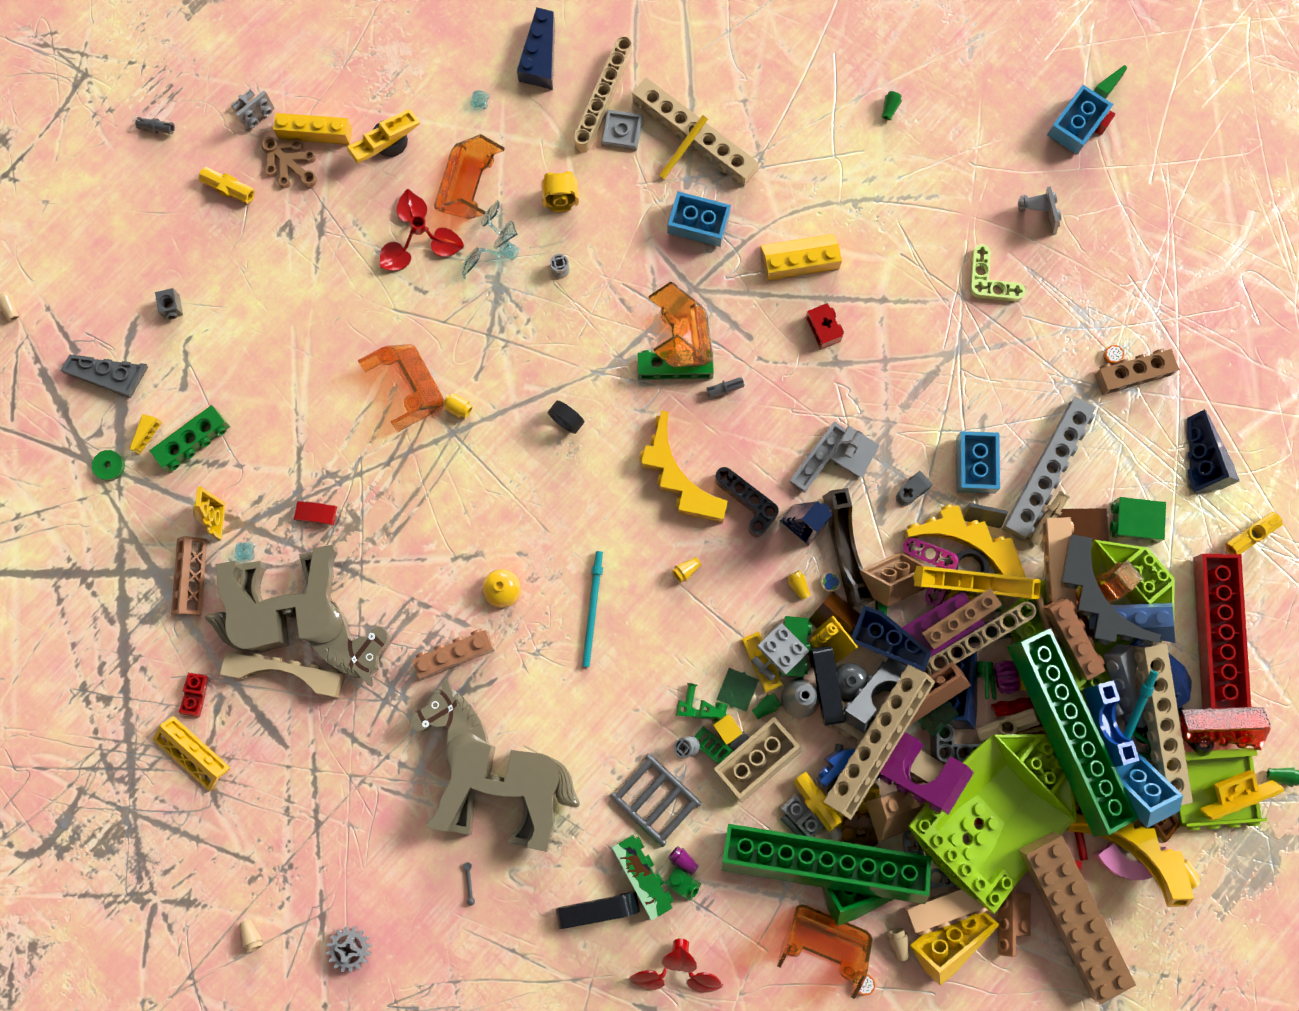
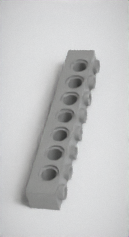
M1076 396L1069 402L1001 530L1021 541L1031 537L1035 530L1033 525L1035 521L1041 519L1044 513L1042 508L1044 504L1048 505L1053 496L1050 493L1053 488L1056 489L1061 481L1059 476L1061 472L1064 473L1070 464L1067 461L1070 456L1073 457L1078 449L1076 444L1078 440L1084 438L1087 432L1085 427L1093 421L1095 417L1093 412L1096 407ZM1073 418H1077L1080 424H1075ZM1064 434L1070 435L1071 441L1066 440ZM1055 450H1060L1063 454V457H1059L1056 454ZM1047 466L1053 467L1054 473H1050L1047 470ZM1038 482H1043L1046 488L1041 489L1038 486ZM1034 498L1037 506H1033L1029 499ZM1021 514H1025L1028 517V522L1022 521Z

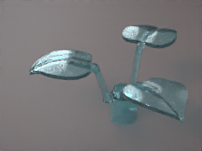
M498 199L483 215L481 226L485 227L488 224L499 235L493 246L499 252L485 248H474L463 264L462 275L464 279H466L467 273L477 264L482 252L498 255L499 257L504 255L512 261L520 251L519 247L509 241L518 235L514 222L509 221L501 231L492 224V219L497 215L500 206Z

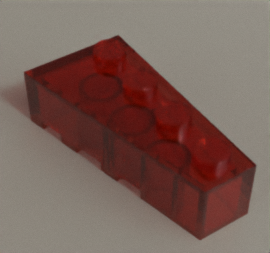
M1264 707L1186 709L1181 711L1179 717L1184 742L1210 744L1217 742L1219 746L1237 744L1238 748L1245 749L1247 746H1253L1254 750H1262L1272 728Z

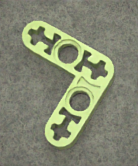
M984 244L976 246L972 253L971 295L982 299L1020 301L1025 295V287L1015 282L989 280L990 249ZM980 250L984 254L982 262H979L980 254L978 252ZM982 267L985 270V274L978 275L975 272V268ZM977 285H980L981 292H978ZM993 287H1000L1002 289V294H995L993 292ZM1014 289H1017V292H1019L1018 296H1015Z

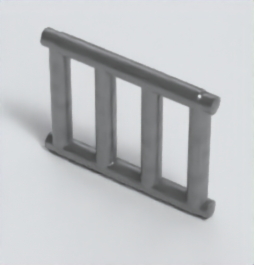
M648 753L644 758L643 764L616 793H611L609 797L661 847H664L667 842L666 839L695 807L701 806L702 802L656 758ZM652 766L660 775L630 807L622 797ZM667 780L675 788L650 816L644 820L637 811L659 786ZM681 793L689 802L659 834L651 825Z

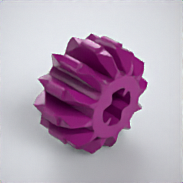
M1006 660L995 663L994 676L999 692L1001 694H1010L1019 691L1020 678L1014 662Z

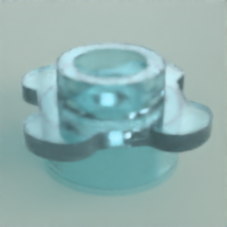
M481 90L474 91L470 105L473 108L481 107L486 109L488 107L487 100L490 98L489 93Z
M238 542L236 544L235 558L238 561L243 559L251 561L255 558L253 554L255 544L253 542Z

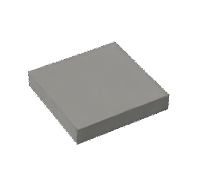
M607 110L601 145L637 150L643 115Z

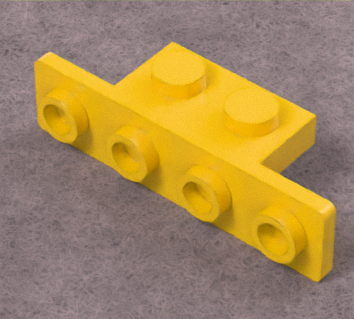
M1248 770L1214 784L1218 802L1201 808V812L1210 820H1217L1250 805H1256L1265 799L1276 797L1284 792V788L1274 780L1258 785L1255 773Z

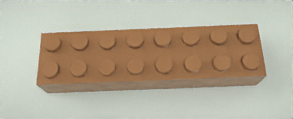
M1053 831L1019 849L1018 852L1090 997L1101 1005L1136 986L1063 836Z

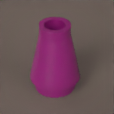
M679 846L668 857L672 865L688 872L690 875H693L699 867L686 850Z

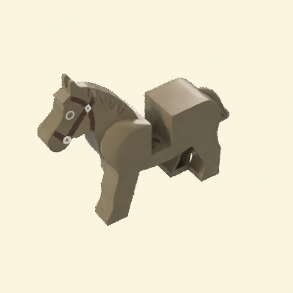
M334 545L313 548V552L299 554L307 584L306 594H288L263 600L261 596V581L266 571L265 563L256 561L240 564L236 561L216 564L218 593L224 603L226 612L207 614L205 619L213 626L221 640L234 649L260 653L289 646L286 615L287 617H297L300 639L309 642L316 653L333 667L348 675L362 678L367 685L373 686L372 675L379 670V657L391 641L389 632L381 627L372 629L368 637L352 639L345 615L331 598L334 579L333 564L338 554L337 548ZM241 571V580L239 582V573Z
M445 678L442 688L433 692L429 704L415 712L410 720L412 728L416 731L424 732L432 726L437 728L447 727L448 730L446 757L451 779L440 799L436 814L428 821L427 828L472 835L476 790L497 796L522 797L524 805L522 821L510 837L509 843L548 852L555 822L553 812L554 795L556 794L557 801L561 805L574 808L580 805L569 771L561 762L550 756L511 750L505 781L504 777L490 775L496 747L489 743L485 727L476 711L463 696L452 690L450 681Z

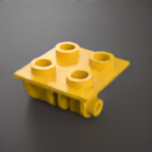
M834 616L812 632L814 636L810 639V645L813 648H818L821 645L823 647L832 646L836 664L858 648Z

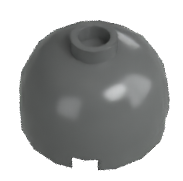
M844 663L836 667L841 699L844 702H852L857 691L867 685L868 675L858 664Z

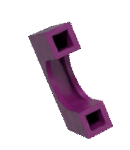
M904 732L880 771V780L888 785H891V783L897 785L896 789L905 795L908 792L913 794L912 798L921 804L924 802L930 804L929 808L940 814L942 811L949 815L974 772L967 765L950 756L935 780L922 785L913 783L910 776L911 766L924 745L916 737Z

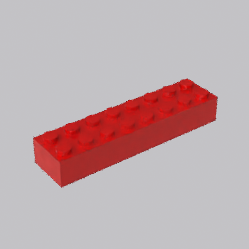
M1200 554L1193 557L1202 712L1252 713L1242 555Z

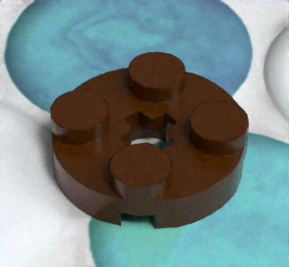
M855 812L851 820L845 817L841 828L843 842L875 847L878 844L868 812ZM860 828L861 830H863V829H866V830L864 831V832H865L864 834L858 835V834H857V833H858L857 829Z

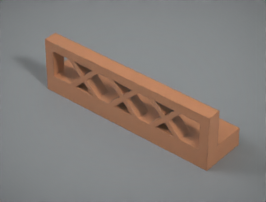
M189 536L177 538L171 615H201L207 539ZM192 542L201 543L200 551L197 554L191 549ZM194 560L199 564V570L196 573L190 569V563ZM192 579L198 584L197 590L194 592L188 587ZM191 598L196 603V611L187 610V601Z

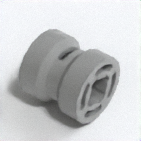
M556 254L551 258L550 266L553 275L558 278L566 277L570 271L567 257L562 254Z
M693 736L680 738L674 744V752L680 758L696 755L700 749L699 741Z

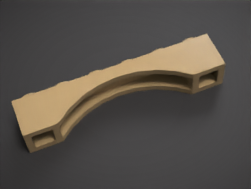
M233 649V652H225L220 675L245 680L262 672H289L304 680L315 693L340 698L345 675L340 674L338 669L328 667L327 671L320 670L321 666L314 664L304 667L301 666L302 662L290 660L289 663H284L282 658L273 656L268 660L263 659L264 655L252 653L251 656L244 655L245 651Z

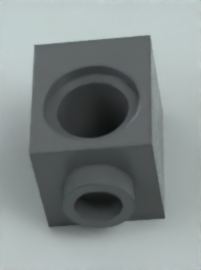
M174 288L155 292L158 313L164 319L171 320L183 315L180 295ZM169 303H172L169 308H166Z

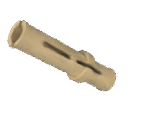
M1059 491L1052 504L1047 506L1048 510L1042 519L1060 516L1062 514L1061 510L1070 496ZM1041 521L1028 539L1037 546L1042 541Z

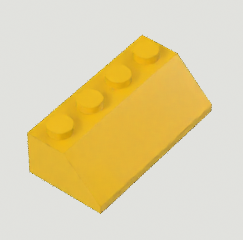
M833 234L760 245L767 281L840 269L842 263L839 243Z

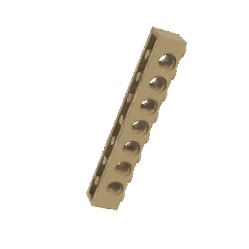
M647 77L632 92L634 105L639 109L645 110L650 118L658 120L666 130L670 129L674 132L675 136L681 141L685 140L700 119ZM668 110V111H670V112H669V113H663L662 111ZM677 121H683L684 123L678 124V123H676V122H677ZM707 123L704 124L689 145L692 150L700 152L708 162L712 161L716 164L721 172L729 174L734 182L740 183L743 186L758 171L759 162ZM705 142H710V143H712V144H711V145H705L704 143H705ZM719 153H725L726 155H725V156H720V155H718V154H719ZM738 163L740 166L734 167L732 164Z
M1153 642V646L1145 644L1134 646V658L1137 662V677L1141 686L1146 683L1151 670L1159 673L1154 692L1148 698L1144 707V719L1148 727L1147 738L1151 745L1150 756L1154 763V768L1170 783L1173 780L1172 785L1183 795L1181 805L1193 803L1167 643Z
M910 665L902 672L896 686L891 690L889 697L881 706L875 720L870 724L867 733L860 740L854 754L849 758L846 767L839 774L833 788L828 792L824 803L851 820L934 685L935 681L927 673Z

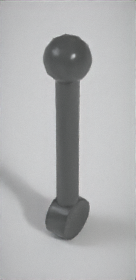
M467 862L464 864L469 896L467 904L472 906L475 903V899L472 896L470 874L472 864Z

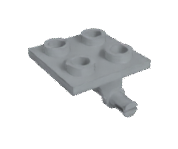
M249 89L244 95L240 94L238 96L239 99L231 104L235 111L242 105H245L236 114L247 131L250 128L256 127L261 119L269 116L272 110L275 109L265 90L248 102V100L255 96L254 92Z
M1051 186L1047 187L1046 194L1030 198L1027 195H1024V197L1021 195L1018 200L1019 210L1023 212V209L1024 211L1026 209L1047 211L1052 234H1057L1062 217L1060 209H1056L1057 196L1055 192L1052 193Z
M847 426L830 459L859 478H862L879 444L864 436L862 432Z
M781 623L757 646L769 661L764 664L756 656L751 662L759 669L758 672L760 674L763 673L771 681L776 676L767 668L771 663L785 676L809 650Z

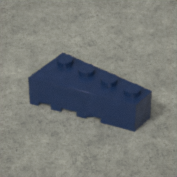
M536 7L517 68L519 82L553 90L554 11Z
M818 501L794 504L780 522L809 546L824 529L832 513H830L831 509L826 504H820Z

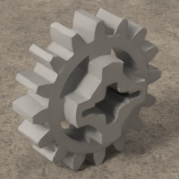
M349 926L344 927V932L341 929L336 930L337 935L333 934L330 936L333 942L327 943L331 950L327 951L326 954L332 956L329 959V963L335 961L334 968L336 969L341 966V972H345L347 968L349 972H353L354 966L359 970L362 968L361 963L366 964L368 962L365 956L371 955L367 948L371 947L372 944L366 942L370 937L363 936V929L357 932V926H354L351 930ZM348 935L345 942H338L343 936ZM357 938L361 942L362 947L358 944ZM348 945L353 949L350 953H348V949H345ZM353 956H360L356 962L350 963Z

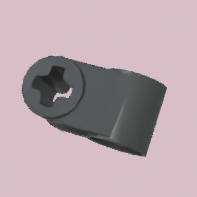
M918 471L900 488L896 495V500L900 505L908 506L929 490L933 484L921 471Z

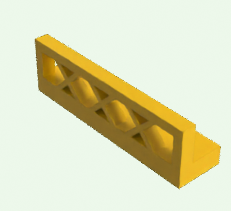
M174 716L159 725L152 739L208 791H211L218 779L230 769L222 759ZM161 735L166 738L167 742L161 738ZM205 774L211 779L210 782L205 778Z

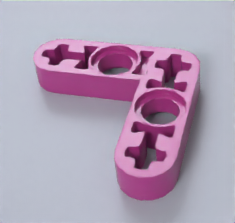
M908 538L903 544V549L908 555L936 565L939 568L955 570L957 568L958 557L950 551L917 538ZM915 542V546L919 548L923 547V549L921 551L912 550L911 552V547H909V543ZM929 548L934 549L936 552L933 559H928L926 556V551ZM940 551L943 552L941 556L944 558H949V556H951L953 564H949L947 566V562L944 560H939L938 563L937 560L940 557ZM928 587L925 593L926 602L932 606L940 605L944 601L948 589L938 590L937 597H939V600L933 602L930 594H935L937 588Z

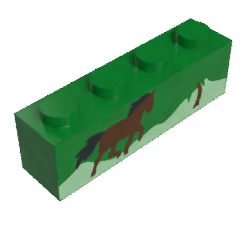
M633 834L612 846L651 921L673 908L671 903L674 900L669 891L664 892L661 886L664 882L660 874H655L651 867L654 866V863L649 854L647 856L644 855L642 851L644 845L640 837L635 838Z

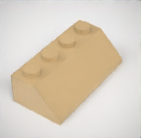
M773 717L718 764L714 770L737 799L743 803L802 752L801 746L778 720Z

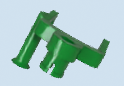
M687 683L685 702L678 700L675 716H690L717 722L727 715L728 705L716 702L714 707L701 700L700 709H694L692 705L695 689L698 685Z

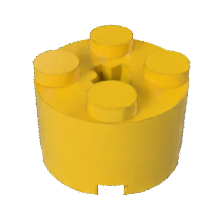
M566 171L555 174L549 172L544 175V179L541 181L542 204L545 208L548 206L551 208V211L565 212L571 210V206L579 204L578 181L572 172Z

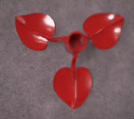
M407 189L398 201L397 215L401 221L410 222V234L404 247L398 242H389L382 247L379 266L388 271H399L406 268L411 262V254L406 250L413 234L421 235L426 232L430 239H433L431 242L432 251L440 257L454 255L464 248V244L461 238L448 228L436 229L433 236L429 228L426 227L424 217L427 214V205L425 201L410 189Z
M682 938L675 939L672 952L663 957L662 964L664 970L661 974L658 975L656 971L645 970L629 977L631 982L643 989L657 990L665 985L663 978L669 969L688 972L690 979L687 980L686 984L697 992H713L723 987L720 979L711 973L701 972L695 975L692 973L697 969V963L689 953V941Z

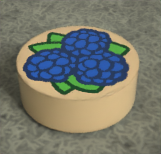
M826 573L821 579V587L826 592H835L840 587V578L835 573Z

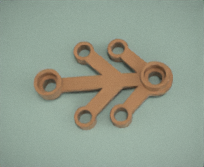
M266 137L263 140L262 149L267 154L265 171L270 177L276 176L278 170L274 165L275 155L280 158V177L278 183L282 188H288L291 184L288 178V166L301 177L305 186L312 187L317 183V177L313 171H305L295 162V160H306L308 163H313L316 160V156L311 150L299 152L303 149V144L299 139L279 142L274 137ZM292 148L296 153H284L281 149Z

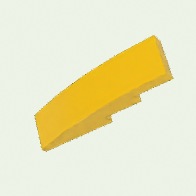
M411 109L405 110L380 122L378 128L363 134V139L347 146V151L355 162L359 164L407 135L420 125V121Z

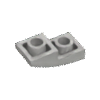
M793 794L780 806L785 814L808 837H813L824 826L796 794Z

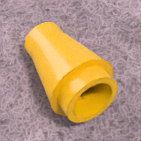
M694 557L676 565L672 573L680 583L686 582L702 564L697 557Z
M800 570L786 577L787 583L800 600L811 596L805 575Z

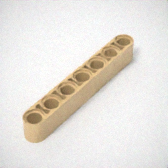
M626 36L619 37L616 40L575 132V147L580 152H587L591 148L631 58L632 42ZM581 139H586L585 142H579Z
M1023 602L930 657L926 667L928 675L931 676L943 668L935 664L937 657L945 659V666L952 661L955 664L1031 620L1036 614L1035 606L1030 602ZM1025 605L1030 606L1033 610L1032 615L1028 617L1023 616L1021 608ZM1012 616L1015 619V624L1012 627H1007L1003 622L1004 617ZM994 626L998 631L995 637L988 636L986 633L987 627ZM970 637H978L980 645L972 647L969 644ZM953 647H960L963 654L961 657H955L952 654Z

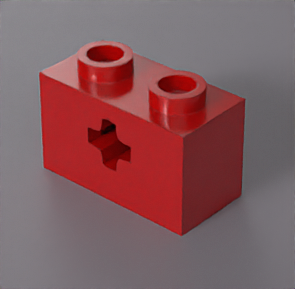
M828 303L808 310L806 313V320L820 350L841 342L844 334L841 324H838L835 319V310L830 308Z

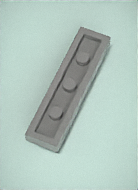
M834 421L789 482L805 493L830 460L846 429Z

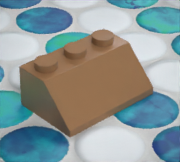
M902 552L864 568L860 573L873 599L887 607L928 588L914 586L913 579L916 566H928Z
M899 790L866 801L878 842L909 831V824L926 802L921 804L912 798L913 794L908 792L905 795Z

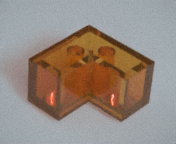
M1128 559L1123 563H1120V561L1116 562L1106 573L1103 572L1096 577L1097 584L1109 603L1115 600L1117 602L1131 592L1143 579Z

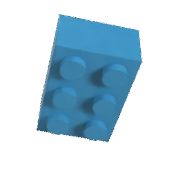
M1082 85L1055 121L1047 136L1078 155L1114 104L1085 85Z
M677 191L668 222L667 233L721 247L730 216L731 205Z
M961 431L957 435V493L995 494L1000 490V435L998 432Z
M1139 754L1140 761L1115 768L1139 820L1148 828L1179 812L1183 795Z

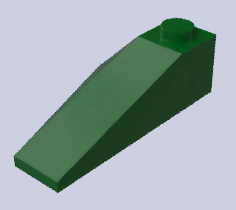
M823 888L827 909L837 926L856 920L893 900Z

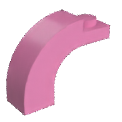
M1108 842L1092 854L1105 870L1115 876L1131 880H1145L1153 877L1140 861L1133 862L1128 860L1115 843ZM1160 847L1161 851L1168 849L1167 847Z

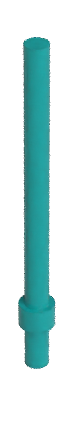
M601 551L595 552L594 566L591 569L593 577L582 667H590L600 575H603V552Z
M1154 670L1150 671L1146 683L1141 686L1139 691L1141 694L1123 735L1129 739L1132 737L1148 698L1154 692L1155 688L1153 686L1159 675Z

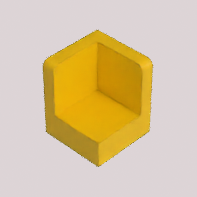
M727 714L717 722L713 721L711 723L726 745L743 734L730 714Z

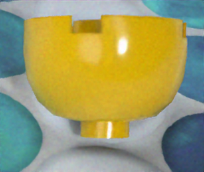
M497 569L485 577L482 592L485 599L492 606L505 608L512 606L519 599L521 584L513 572L506 569Z

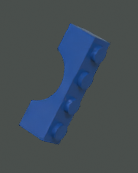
M1110 681L1084 688L1093 721L1114 766L1117 767L1140 761L1134 741L1123 735L1116 722L1115 709L1120 698L1115 682Z

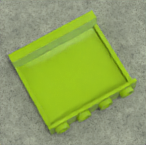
M1257 748L1212 750L1206 756H1201L1196 752H1185L1193 803L1181 805L1178 812L1180 826L1187 827V830H1200V826L1207 825V829H1219L1220 824H1227V828L1240 827V823H1247V826H1260V822L1267 821V818L1261 817L1260 803L1250 805L1217 820H1210L1201 812V808L1218 802L1214 784L1248 770L1255 773L1252 756H1258Z

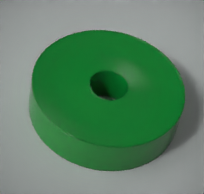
M112 450L99 452L92 461L93 473L104 481L116 480L125 469V462L122 456ZM108 463H111V466L109 468H106V465Z

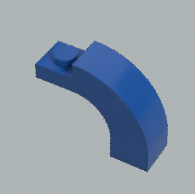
M844 748L828 755L824 761L829 766H824L818 772L819 776L815 780L821 786L826 787L846 767L849 758L857 748Z

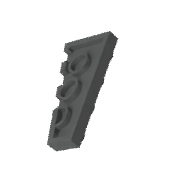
M69 354L61 368V372L131 399L148 366L143 363L131 364V362L127 361L115 362L111 359L99 360L94 359V357Z

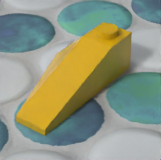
M197 486L196 503L193 506L195 518L212 537L222 540L226 503L203 487Z
M986 912L981 914L975 913L958 923L923 934L910 947L925 972L941 986L961 968L996 930L999 924Z

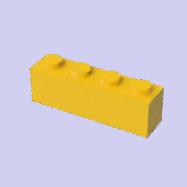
M275 113L273 130L279 140L299 139L305 142L350 145L352 126L348 118Z

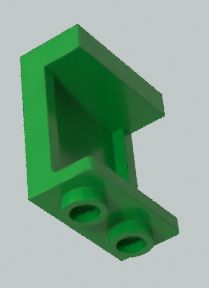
M1119 497L1112 502L1111 513H1113V521L1110 523L1112 538L1130 537L1147 539L1152 543H1159L1165 540L1166 502Z

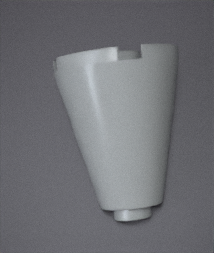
M799 678L790 681L785 685L781 693L782 705L786 712L793 717L805 718L811 716L816 712L820 704L817 687L807 679ZM802 693L805 694L806 699L802 698Z

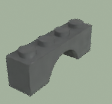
M890 657L886 662L882 661L878 667V672L868 678L867 685L864 688H860L855 695V699L852 702L849 701L844 707L845 722L864 734L876 718L877 709L872 703V698L880 692L891 691L896 686L907 666Z

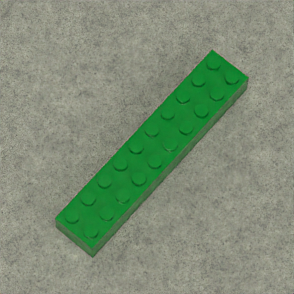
M1051 628L1007 646L1093 837L1111 835L1139 819Z
M728 824L721 871L926 904L930 892L932 856Z

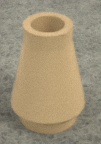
M9 292L0 293V310L8 321L18 319L19 315L14 297Z
M249 919L239 924L243 949H246L247 953L261 948L263 946V939L253 925L252 920Z
M903 928L890 930L887 939L898 961L908 960L910 956L907 933Z

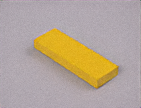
M759 631L741 639L750 661L756 656L764 664L769 661L757 648L763 641ZM752 663L765 693L783 686L773 663L767 667L776 675L771 681L763 673L760 674L758 672L759 669Z

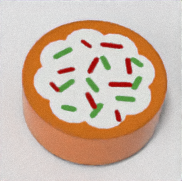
M1118 345L1109 346L1104 351V360L1111 365L1117 364L1118 361L1124 358L1123 349Z
M861 973L856 976L854 987L859 994L867 996L874 991L875 981L869 974Z

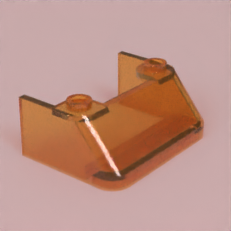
M482 134L455 144L448 158L434 208L442 213L466 219L485 215L486 211L480 209L478 203L473 200L482 171L490 168L494 163V155L503 152L505 148Z
M672 281L649 295V300L661 308V319L672 327L673 336L654 348V352L674 367L707 365L712 362L713 353L708 315L704 307Z
M414 345L384 346L358 360L365 372L381 364L391 365L398 362L414 392L404 400L407 413L391 421L397 432L443 408L444 398Z
M801 904L796 907L781 946L777 967L781 968L787 955L797 957L801 954L802 949L810 951L840 964L839 972L841 976L853 982L851 998L855 999L867 977L872 936L865 929L848 922L837 926L831 915Z

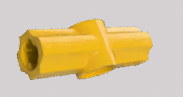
M208 167L201 169L198 180L214 188L221 195L228 198L231 196L246 204L254 199L255 190L240 183L233 176L227 173L221 174Z
M1273 511L1225 543L1226 550L1229 554H1242L1283 525L1282 518L1279 514ZM1252 530L1256 533V538L1252 536Z
M807 772L801 774L793 781L796 788L805 798L804 801L814 815L818 816L828 832L843 822L838 813L824 803L827 797L821 788H818Z

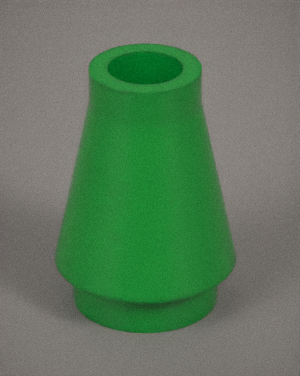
M889 91L885 95L881 116L883 119L892 120L893 115L902 102L901 94Z
M774 693L767 694L752 709V712L759 720L766 715L778 711L782 704Z
M1294 767L1268 768L1267 780H1274L1289 787L1298 786L1299 770H1295Z

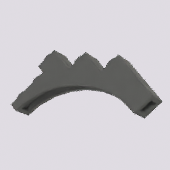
M1071 534L1069 536L1061 583H1065L1066 588L1077 589L1078 586L1081 587L1076 609L1081 611V615L1093 617L1094 614H1097L1092 638L1097 639V643L1110 645V642H1116L1117 635H1120L1119 639L1132 641V638L1140 639V643L1153 646V642L1159 643L1161 634L1145 630L1129 622L1105 599L1097 584L1092 568V538Z

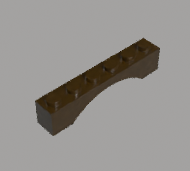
M848 488L831 490L823 495L822 498L824 504L831 509L830 513H832L828 523L848 606L852 608L874 602L875 599H873L860 574L863 567L857 553L853 535L852 503Z

